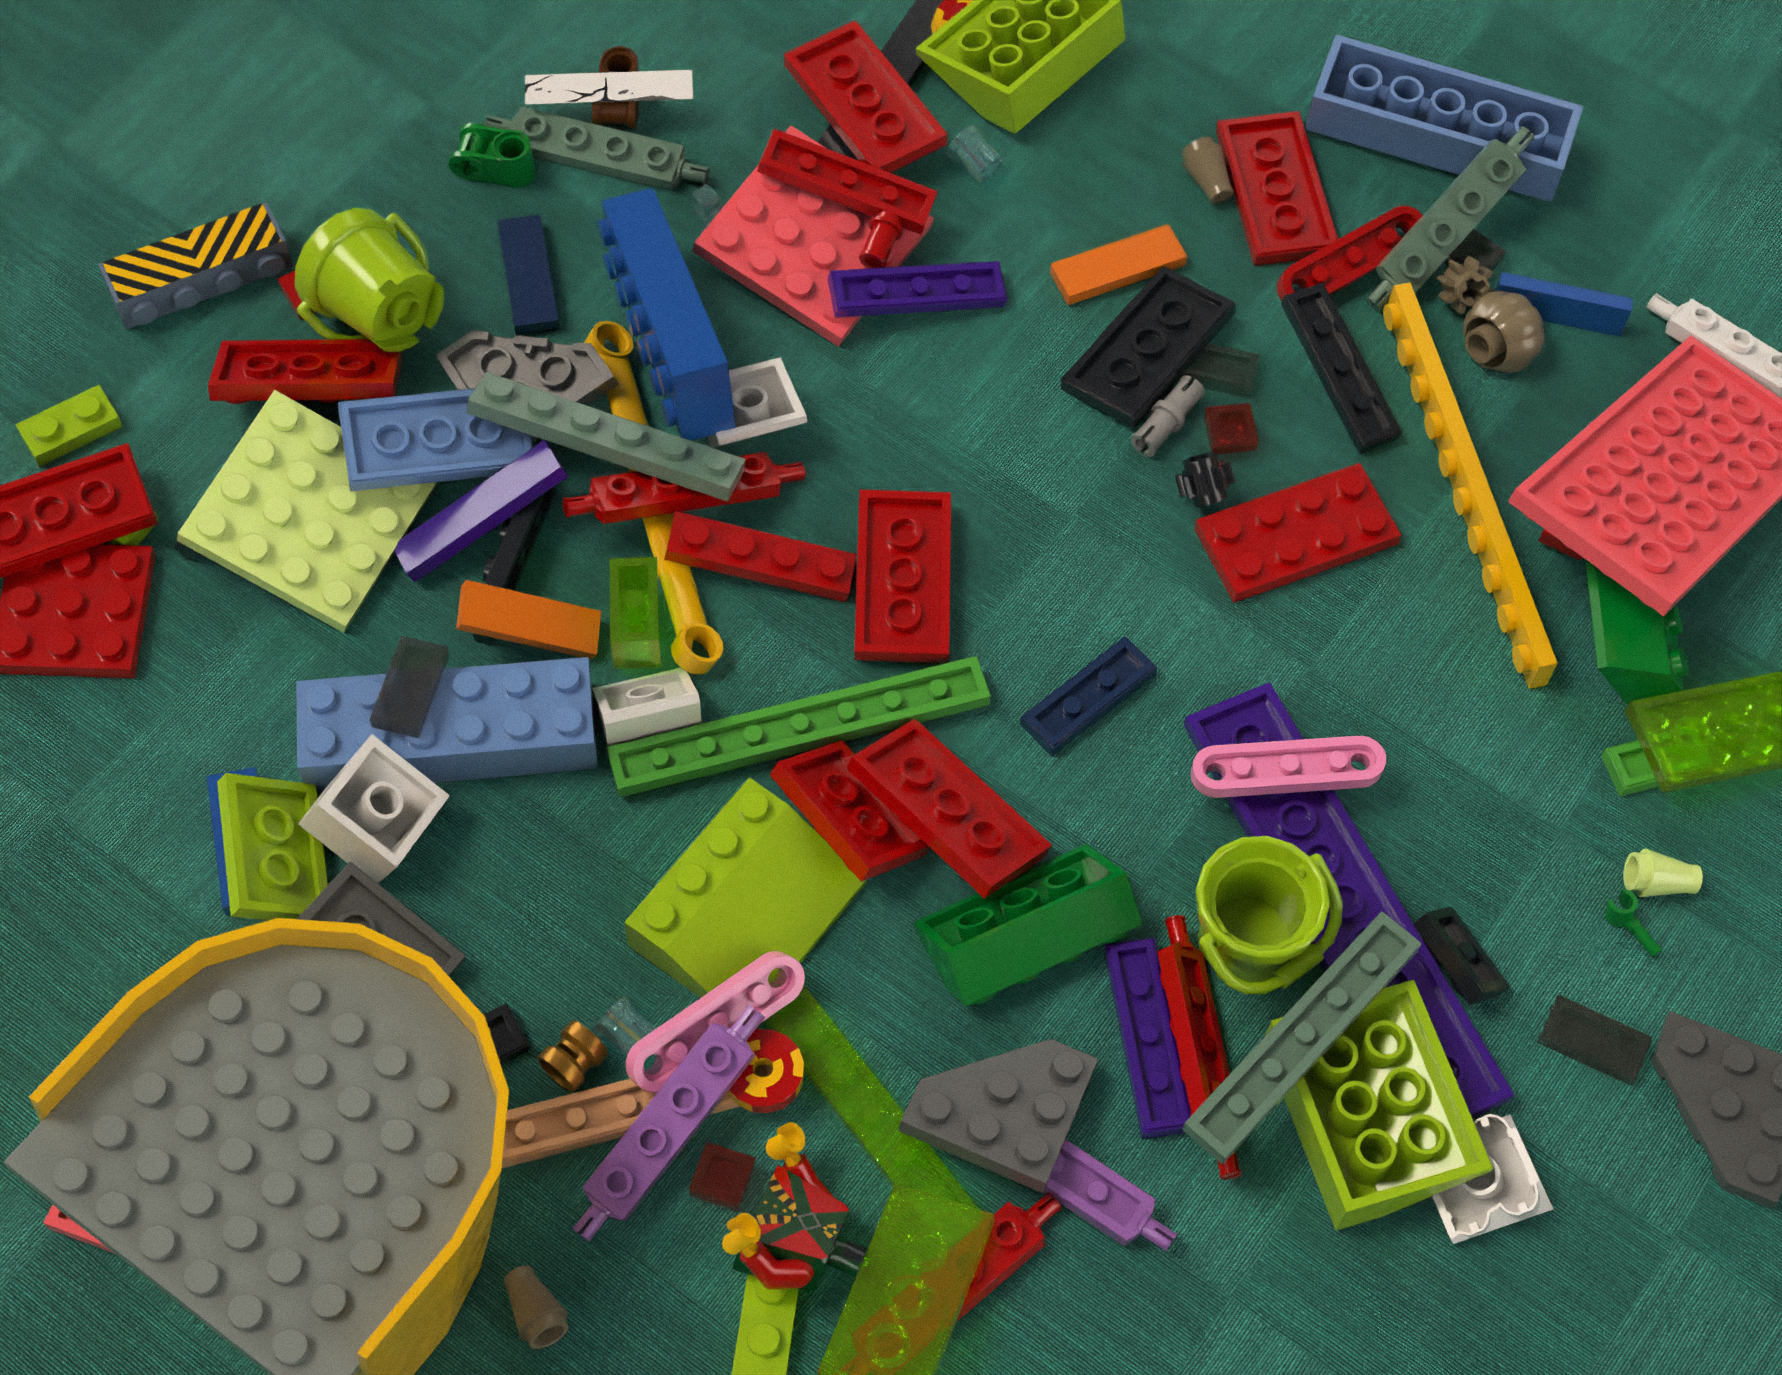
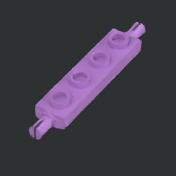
M748 1004L731 1028L714 1022L709 1026L582 1187L592 1205L577 1224L572 1227L577 1233L590 1242L608 1216L623 1222L628 1220L754 1059L755 1055L746 1041L762 1020L765 1019L759 1011H756L754 1007Z
M1065 1139L1043 1192L1051 1193L1053 1198H1056L1059 1203L1123 1246H1126L1139 1235H1142L1166 1253L1178 1233L1173 1232L1151 1217L1155 1198Z

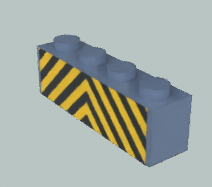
M264 202L98 264L111 299L127 330L138 325L148 324L156 318L177 310L193 307L198 302L222 293L235 291L239 287L259 279L275 276L281 271L293 267L286 239L268 203Z

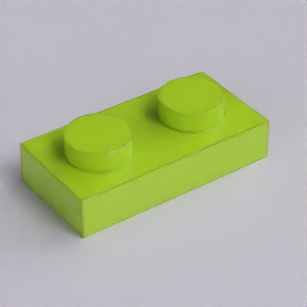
M100 385L94 386L15 424L39 467L123 427L119 416Z

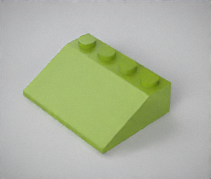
M973 0L917 46L916 54L984 119L1016 134L1126 40L1122 1Z
M749 777L624 922L627 944L701 998L768 952L780 951L801 963L865 886L866 880L861 882L848 869L844 861L826 840L792 807ZM777 968L770 972L768 977L769 983L777 979Z
M1414 980L1384 988L1284 1097L1335 1231L1386 1216L1491 1172L1493 1169ZM1283 1017L1271 1020L1265 1036Z

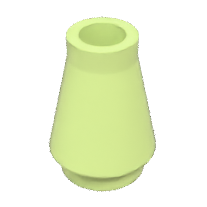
M1643 849L1640 853H1630L1626 859L1623 871L1626 889L1635 891L1638 897L1681 893L1697 894L1703 879L1702 869L1699 865L1688 864L1649 849Z

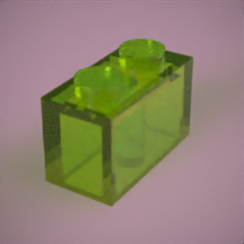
M657 557L609 558L610 643L614 669L661 667L660 583Z

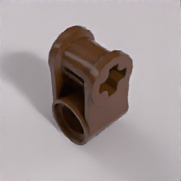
M612 47L602 54L598 73L639 72L638 57L634 51L627 47ZM639 101L592 102V124L600 126L603 123L628 125L630 130H637Z

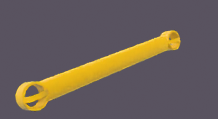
M600 321L594 325L584 343L593 345L618 382L617 386L606 392L613 415L649 426L628 357L633 349V339L630 333L616 322ZM605 339L612 342L618 348L619 353L606 349ZM628 468L629 472H635V470ZM674 513L642 518L676 633V638L671 645V654L674 661L683 670L697 675L707 673L721 657L724 650L723 642L719 634L707 625L691 567L664 560ZM693 640L704 646L709 654V658L700 657L692 652Z

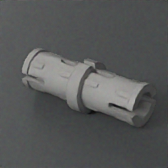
M1186 375L1181 377L1169 395L1152 406L1151 416L1130 439L1131 444L1139 453L1148 445L1149 447L1144 452V456H1154L1157 449L1172 432H1178L1183 427L1185 416L1205 394V389L1198 380L1195 379L1188 388L1187 385L1192 380V377Z

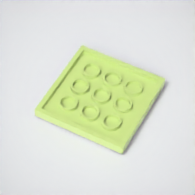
M274 390L178 532L177 541L345 633L394 555V549L398 541L406 536L433 493L437 482L350 492L341 427Z

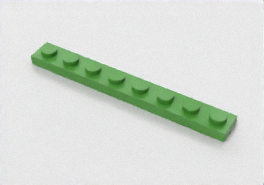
M974 656L606 747L618 796L623 797L820 748L841 740L848 741L900 728L913 719H916L918 722H924L990 705L991 696L978 658Z

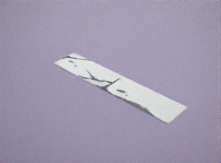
M692 70L525 75V105L693 99Z

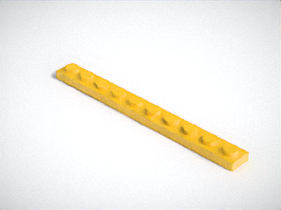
M1411 282L1394 285L1389 302L1383 309L1384 322L1389 331L1393 330L1396 337L1397 355L1400 364L1403 367L1407 366L1411 377L1410 386L1413 399L1416 403H1421L1423 408L1427 436L1430 440H1435L1437 445L1441 473L1444 477H1449L1454 490L1453 503L1458 515H1463L1467 524V539L1470 550L1473 554L1478 553L1483 567L1482 580L1484 587L1488 593H1493L1498 606V624L1502 632L1509 635L1513 646L1512 658L1514 666L1518 673H1523L1528 688L1546 686L1558 664Z

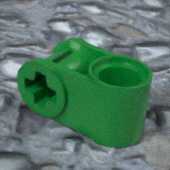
M466 123L461 127L459 131L460 144L457 151L453 152L448 160V167L456 176L468 181H483L511 188H520L533 181L536 176V167L531 143L526 134L518 130L487 127L478 123Z

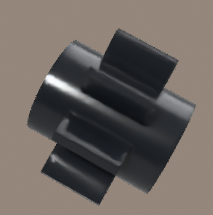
M1206 452L1185 459L1183 461L1184 470H1182V474L1175 476L1180 497L1192 498L1194 506L1211 505L1228 497L1226 489L1229 488L1228 485L1236 483L1230 461H1218L1216 452Z

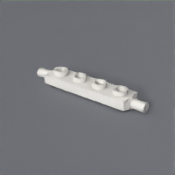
M1658 293L1651 298L1646 309L1668 321L1665 330L1666 334L1681 343L1688 337L1693 336L1782 399V353L1692 298L1689 302L1679 306L1661 297Z

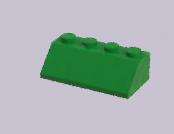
M1585 559L1599 671L1628 707L1684 695L1682 676L1689 674V667L1683 649L1678 646L1677 635L1683 633V623L1678 608L1674 606L1665 616H1662L1653 608L1642 603L1638 597L1615 580L1604 575L1600 569Z
M1085 844L1023 872L985 899L979 893H976L914 921L913 925L947 990L964 1006L987 1002L995 996L996 992L1015 983L1030 982L1037 978L1041 971L1058 963L1073 962L1079 959L1084 954V951L1099 944L1121 940L1127 935L1128 931L1142 925V921L1127 873L1088 844Z

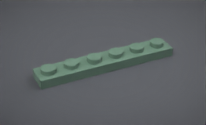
M485 372L468 399L467 414L727 502L744 472L746 460L744 458L489 372Z
M1381 911L1184 1123L1182 1130L1223 1165L1418 952L1422 943Z

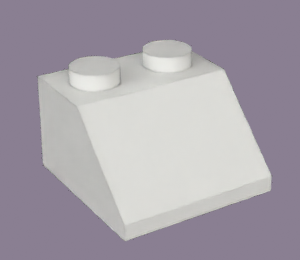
M371 734L324 789L298 825L347 863L351 861L375 882L379 883L398 867L450 795Z

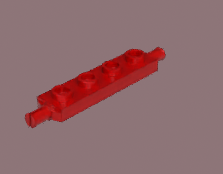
M766 452L740 455L738 457L746 459L744 472L728 502L638 471L591 478L589 495L563 498V510L567 518L593 513L603 524L671 514L675 513V511L684 512L778 497L781 483L805 480V468L801 461L776 465Z
M1176 915L1165 920L1170 946L1157 951L1161 968L1160 980L1166 991L1171 1015L1170 1028L1176 1038L1181 1062L1180 1075L1186 1085L1191 1117L1230 1074L1203 953L1190 942L1186 917ZM1236 1151L1223 1165L1217 1161L1220 1179L1230 1180L1242 1175Z
M1047 1192L1027 1211L1013 1205L1010 1201L1007 1202L851 1336L857 1357L834 1375H869L870 1373L874 1375H896L1045 1246V1236L1040 1227L1058 1211L1062 1210L1056 1198L1053 1199V1195Z

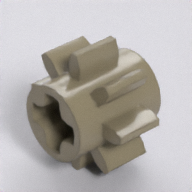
M1467 256L1464 265L1449 260V267L1443 275L1437 276V280L1441 282L1444 290L1438 295V298L1447 304L1452 303V309L1460 314L1465 312L1467 306H1473L1479 298L1494 291L1490 288L1487 280L1492 276L1493 272L1484 266L1479 267V261L1471 256Z

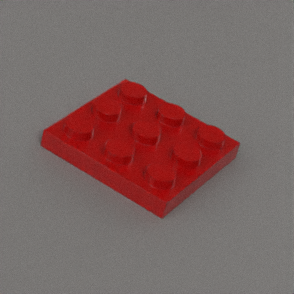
M98 544L5 576L0 597V674L135 679L156 559L153 547Z

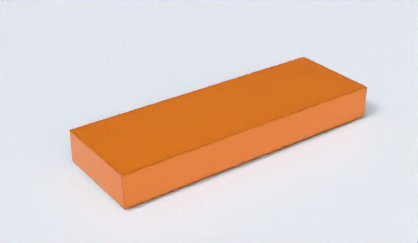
M1166 224L1050 264L1049 273L1067 305H1071L1153 277L1162 266L1170 270L1186 266L1187 255L1170 225Z
M466 580L461 585L456 630L581 658L589 657L592 660L597 655L601 611Z

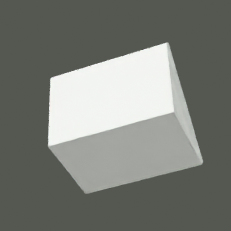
M780 357L729 370L736 428L716 432L715 435L708 436L711 448L807 423V415Z
M682 668L592 688L607 747L702 724L699 694L689 674Z

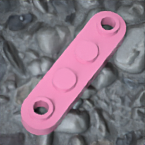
M1367 736L1213 745L1203 748L1195 756L1191 768V781L1200 793L1213 798L1365 788L1375 784L1381 777L1386 765V754L1377 741ZM1355 761L1361 762L1366 769L1357 770L1351 763ZM1211 771L1218 772L1223 779L1213 780L1208 777L1207 773Z
M771 951L762 955L635 1043L626 1058V1072L629 1078L648 1092H658L713 1022L731 1028L748 1004L765 1017L762 1020L763 1022L796 999L802 991L805 981L802 965L795 958L780 951ZM777 968V979L769 983L768 977L770 972ZM655 1054L653 1066L649 1069H644L646 1058Z

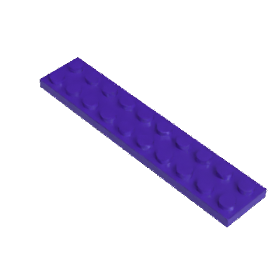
M1270 682L1185 717L1183 725L1198 752L1205 747L1213 745L1303 739ZM1210 772L1214 780L1223 779L1220 773ZM1323 790L1225 797L1247 837L1270 836L1290 842L1308 856L1315 853L1320 854L1337 883L1343 905L1342 924L1336 939L1323 954L1324 959L1320 962L1324 972L1378 914L1383 911L1422 943L1418 952L1386 987L1411 980L1415 981L1472 1119L1509 1102L1514 1093L1335 791ZM1330 907L1323 930L1311 944L1315 945L1324 935L1330 920Z

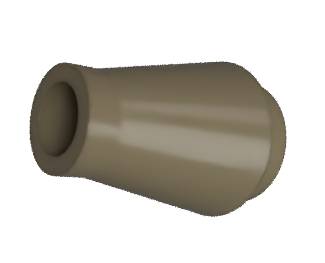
M1202 137L1188 144L1181 153L1184 158L1182 166L1207 195L1210 203L1218 204L1230 198L1234 191L1229 182L1221 145L1214 143L1211 137Z
M528 1265L520 1266L505 1276L503 1284L508 1291L520 1340L528 1342L532 1349L545 1348L560 1340L569 1328L566 1322L568 1312L539 1280L532 1267Z

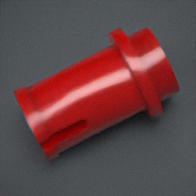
M882 211L870 220L869 228L871 231L863 251L859 255L860 262L865 267H886L895 241L899 240L903 235L902 221L897 215Z

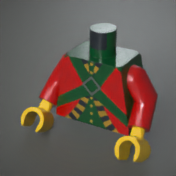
M793 1122L778 1127L777 1135L768 1139L766 1143L768 1156L774 1160L784 1159L783 1167L777 1165L753 1216L748 1213H741L727 1222L726 1226L731 1232L723 1237L722 1246L725 1252L731 1255L737 1254L732 1269L755 1276L766 1289L798 1288L810 1292L817 1289L827 1266L856 1278L868 1248L840 1236L849 1209L844 1203L837 1200L821 1182L806 1155L798 1154L805 1146V1135L802 1128Z

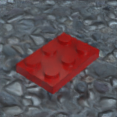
M843 740L777 762L770 776L861 882L920 859L929 851L930 847L846 769L851 757L855 754Z

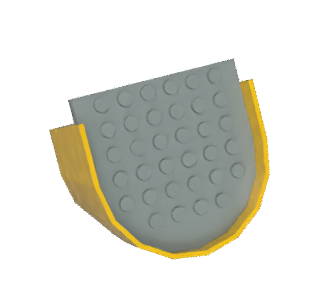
M275 918L196 941L128 991L29 1096L40 1124L12 1152L4 1163L9 1171L269 1375H414L449 1332L482 1265L499 1190L509 1089L485 1016L433 958L361 924Z

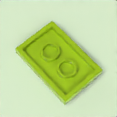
M225 773L217 781L231 917L272 920L275 918L297 919L328 886L323 843L298 825L318 799L316 785Z

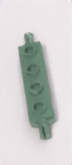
M520 107L519 112L512 120L490 114L487 115V120H485L484 126L505 130H518L526 134L530 140L533 157L672 191L682 179L706 185L707 179H709L710 167L686 162L684 145L525 107Z
M1520 127L1519 131L1507 144L1498 139L1491 140L1378 264L1376 270L1382 282L1366 298L1368 304H1373L1371 305L1373 309L1381 310L1390 299L1394 285L1411 282L1414 293H1416L1527 170L1523 166L1519 155L1535 139L1533 133L1528 134L1530 132L1529 129Z

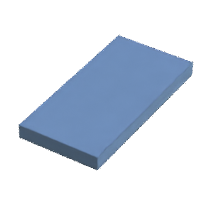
M475 388L338 402L350 492L493 476L534 447L532 435L467 414L468 399Z

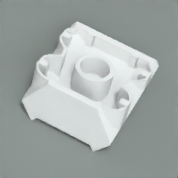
M1488 1114L1474 1121L1493 1169L1491 1172L1432 1196L1453 1244L1553 1210L1550 1199L1511 1114L1504 1117Z

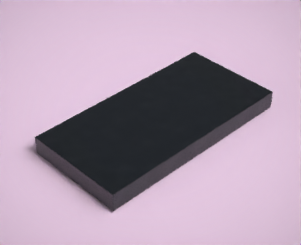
M1162 266L1061 379V390L1135 429L1149 413L1152 406L1163 397L1236 313V303Z

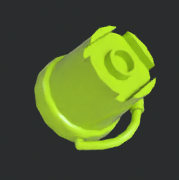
M352 208L335 214L320 225L303 246L295 266V288L302 301L297 307V312L319 335L327 340L369 339L386 352H400L413 347L420 341L413 334L423 324L430 330L434 327L443 309L445 292L443 287L434 280L437 278L429 273L427 252L415 232L396 213H391L386 219L372 209ZM397 230L409 242L416 254V258L399 242L396 234ZM311 309L327 318H338L361 334L354 336L338 334L327 327Z
M1270 836L1241 837L1219 847L1202 867L1196 887V904L1200 922L1197 936L1199 950L1203 953L1205 962L1207 959L1216 972V976L1228 987L1245 995L1267 994L1279 987L1286 989L1323 961V954L1334 943L1342 924L1343 901L1337 883L1320 854L1315 853L1308 856L1294 844ZM1330 907V920L1324 935L1315 945L1311 944L1323 930Z

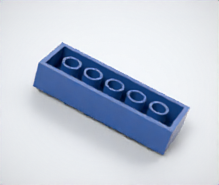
M649 188L601 200L604 219L597 220L603 246H609V253L603 254L606 273L609 280L617 279V282H614V288L620 308L628 307L629 309L625 313L631 336H640L641 338L637 340L641 361L644 367L651 365L653 368L649 370L653 391L656 397L663 395L665 398L661 400V405L667 426L672 427L676 425L680 437L690 441L712 436L716 432L736 428L727 359L654 189Z

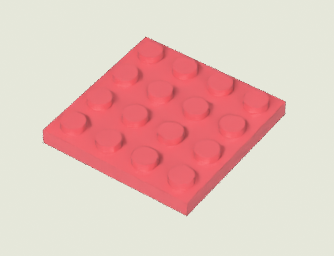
M792 125L785 131V133L822 146ZM758 164L697 238L692 252L839 347L862 316L835 318L827 277L832 270L867 269V267L861 264L859 255L863 251L870 234L869 222L873 216L757 172ZM929 215L922 235L903 228V235L899 240L895 241L886 267L902 266L932 227L934 221L932 216Z

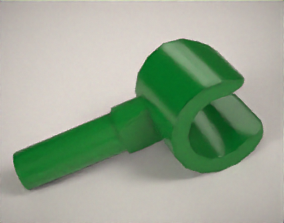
M1627 889L1620 891L1619 901L1625 910L1619 909L1608 899L1605 909V918L1608 923L1618 928L1626 927L1652 957L1658 954L1662 949L1641 925V921L1635 915L1638 906L1636 895Z

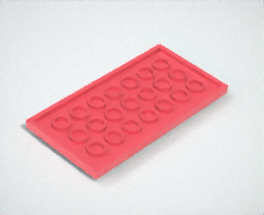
M1690 336L1514 490L1508 503L1521 511L1528 519L1536 522L1559 539L1566 547L1574 550L1596 566L1604 575L1612 578L1630 591L1642 603L1665 616L1782 499V399L1693 336Z

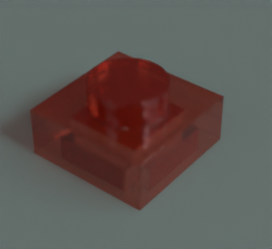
M1250 403L1206 407L1204 421L1211 452L1225 454L1255 451L1257 449L1259 440Z
M706 1142L689 1187V1195L739 1212L756 1166V1157Z

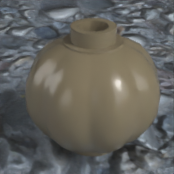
M1506 291L1487 293L1475 302L1464 319L1463 335L1465 337L1466 350L1470 357L1485 369L1496 370L1501 373H1517L1526 368L1543 347L1545 333L1542 325V316L1530 300L1521 294L1508 293Z

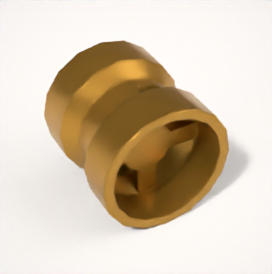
M572 1020L561 1031L560 1041L555 1046H547L536 1059L547 1075L562 1088L573 1093L585 1081L584 1073L590 1067L599 1066L609 1053L605 1045L594 1033L578 1021Z

